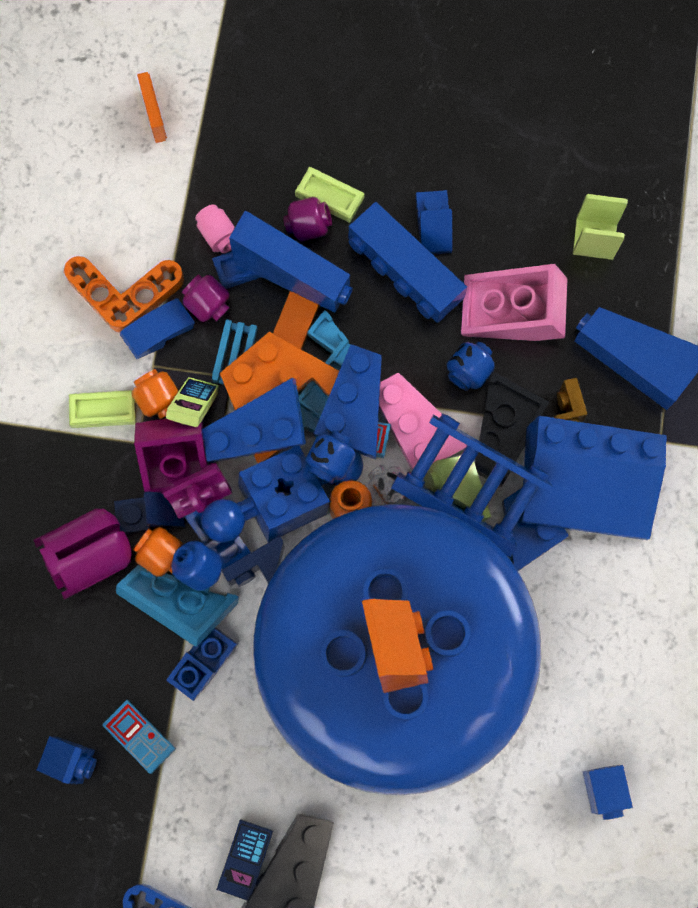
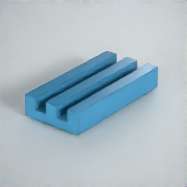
M231 320L225 321L212 374V383L224 385L220 372L223 369L231 331H235L236 334L228 366L238 357L243 333L248 334L245 351L254 345L258 330L256 325L246 326L245 323L241 322L236 324L232 323Z

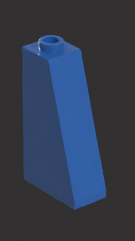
M244 211L229 237L234 264L334 313L340 304L345 305L353 290L350 287L349 273L253 214Z
M601 307L592 316L586 313L576 326V329L580 331L575 339L577 344L665 410H668L698 373V345Z

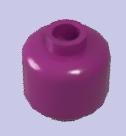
M315 196L292 202L288 206V215L283 217L287 233H293L295 238L301 242L325 236L328 232V227L332 226V218L327 203L325 201L321 202Z
M198 274L182 291L185 295L183 305L202 322H206L211 318L217 321L229 309L225 304L229 299V292L211 275L202 277Z

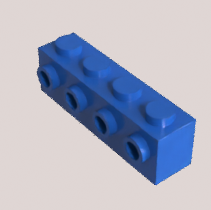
M377 202L373 203L349 225L348 242L353 250L360 255L364 253L371 260L373 268L382 276L386 274L394 282L395 289L402 296H409L417 303L418 311L427 319L432 318L439 323L464 299L467 286Z

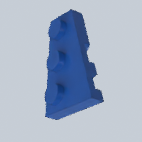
M350 344L314 431L315 437L320 434L330 436L332 431L339 432L351 439L349 446L356 453L375 460L377 458L382 356L380 354Z
M291 378L203 428L202 433L207 462H219L306 445L296 379Z

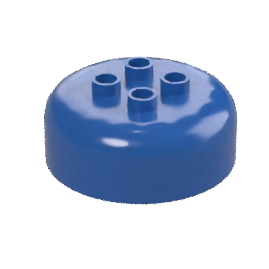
M407 504L371 506L351 511L318 527L303 538L278 566L264 592L256 617L253 635L254 670L259 693L275 728L297 755L314 769L343 785L369 793L383 795L420 794L442 789L462 781L479 771L507 746L520 728L535 696L541 666V634L532 597L520 573L507 555L481 531L457 517L427 507ZM363 600L410 601L412 612L420 611L424 634H419L418 639L421 649L429 648L433 670L427 671L428 683L383 693L363 609Z

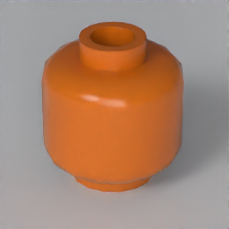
M154 369L133 382L135 387L131 394L146 417H152L157 414L159 419L166 417L167 408L179 390L167 372L158 373Z
M343 481L336 485L330 493L329 509L331 517L334 519L351 511L371 507L373 503L371 492L358 481Z
M157 527L153 531L148 528L133 548L137 552L135 561L156 577L165 575L167 571L172 573L171 564L174 554L183 545V542L163 527Z

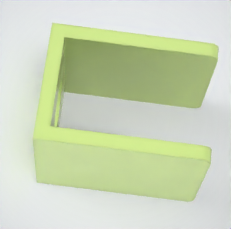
M593 194L585 196L576 217L573 255L614 259L625 236L624 233L616 231L617 224L627 206V199Z

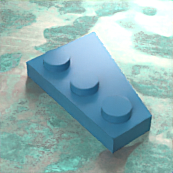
M137 565L116 585V594L195 647L238 604L239 596L230 593L223 596L210 592V587L197 591L189 588L182 582H178L173 575L165 574L157 577L140 565Z

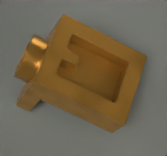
M577 378L564 380L560 392H557V400L560 410L566 411V413L555 415L553 418L583 422L587 416V411Z

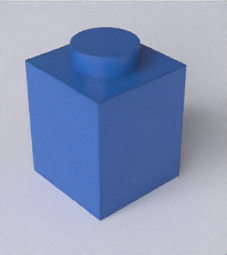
M623 765L582 771L592 814H602L603 820L623 817V810L633 808Z

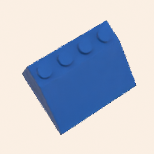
M538 416L526 429L524 467L529 469L531 465H534L549 474L547 480L551 482L553 488L550 493L540 487L537 488L523 511L520 522L649 540L666 468L667 435Z

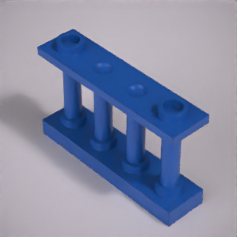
M442 413L439 418L433 414L429 423L437 427V430L412 472H407L406 476L399 472L392 483L391 489L422 507L442 511L465 521L490 538L508 557H511L517 547L516 540L512 538L514 535L512 530L537 488L540 487L549 493L552 490L553 486L547 480L549 474L534 465L527 469L458 429L460 423L450 416ZM450 435L467 446L441 490L437 489L434 493L423 486L425 484L423 479ZM480 452L497 463L470 507L466 506L464 510L453 504L455 500L453 495ZM511 470L525 478L526 481L501 523H496L493 527L483 521L484 515L482 513L507 471Z

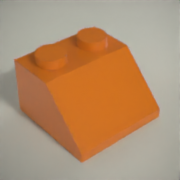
M363 600V609L383 693L428 683L427 671L433 670L429 648L421 649L418 639L419 634H424L420 611L412 612L410 601Z

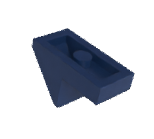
M144 492L143 498L114 501L115 516L120 523V531H124L126 535L145 533L148 528L152 531L157 527H163L166 530L185 528L184 517L180 519L177 517L171 503L160 492Z
M279 536L221 570L230 587L236 583L238 587L249 583L256 577L254 573L260 570L266 582L269 583L281 564L285 548L284 542Z

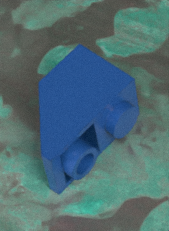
M49 736L37 771L66 784H83L85 778L90 779L97 762V759L93 758L95 750L59 737Z

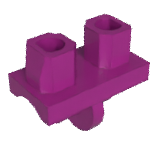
M211 463L203 467L202 470L190 476L182 477L174 481L173 484L164 487L162 494L171 503L177 517L180 519L195 511L202 513L211 502L231 495L232 488L218 465Z

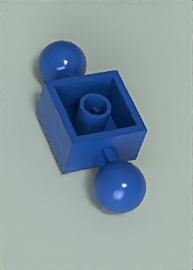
M300 446L293 447L240 471L238 487L245 500L238 503L228 499H219L211 502L203 511L201 518L202 528L210 539L216 542H230L241 534L245 521L255 517L267 542H270L279 536L281 537L327 515L330 500L322 485L328 482L309 473L310 466L307 465L306 457ZM356 453L355 459L344 479H334L332 484L338 485L348 480L357 481L360 478L364 467L361 454ZM280 491L287 492V493H289V495H288V496H285V494H284L283 492H280Z

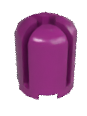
M94 509L33 540L36 548L42 545L44 547L39 551L57 589L65 587L66 591L62 592L64 600L121 571L131 562L132 554L129 540L125 532L120 531V523L117 518L105 509Z

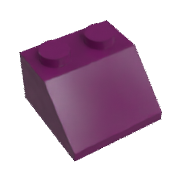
M168 419L135 423L134 445L144 492L162 493L163 488L173 484L174 481L190 476L209 465L205 453L202 421L198 427Z

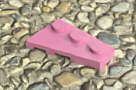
M397 373L380 384L379 410L386 423L391 424L390 431L410 468L413 470L437 430V427L429 423L432 415L434 414L440 418L442 413L402 375ZM449 435L434 462L454 455L466 448L467 445Z

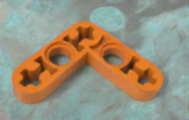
M73 257L67 261L64 267L65 276L72 287L107 325L116 332H121L137 319L156 309L179 290L184 282L182 268L172 260H165L157 264L122 294L85 257ZM76 268L84 269L90 280L87 285L81 276L75 274L74 270ZM167 271L172 274L174 272L175 280H164L163 273ZM155 280L157 285L160 284L162 289L161 292H158L157 287L154 283H152V281ZM99 287L108 289L109 294L105 300L98 302L92 299V292ZM143 289L151 290L154 296L150 302L143 304L136 300L139 291ZM128 301H132V304L138 310L136 313L133 308L129 307ZM118 311L122 314L125 313L127 319L124 322L120 319L116 320L114 314Z

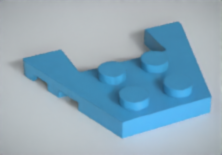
M324 310L307 331V336L332 353L325 363L340 371L350 347L349 340L337 328L330 314ZM311 381L298 397L303 428L314 432L328 396L314 381Z

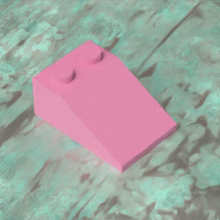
M556 264L464 276V284L467 286V290L463 299L461 335L466 337L526 341L565 338L567 277Z

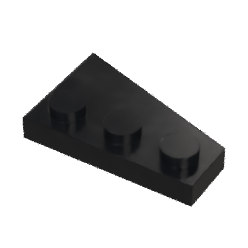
M492 372L479 441L516 462L526 444L527 426L538 416H542L549 401ZM480 452L475 458V466L478 475L487 479L497 462ZM511 470L507 471L506 475L504 476L503 480L499 485L500 487H502L505 483Z
M297 814L275 850L276 853L265 872H262L255 884V889L241 908H314L334 822Z

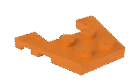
M268 332L221 371L220 376L232 405L237 410L291 378L296 379L298 392L311 381H314L329 397L339 370L275 334ZM283 449L255 454L254 457L258 464L277 455Z

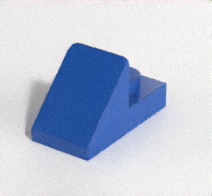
M447 190L416 192L415 200L420 243L432 254L452 253V209H449Z

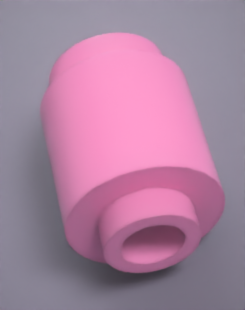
M213 204L203 208L195 218L198 222L197 228L213 252L227 253L231 251L229 237L235 228L224 210L219 209L217 205Z

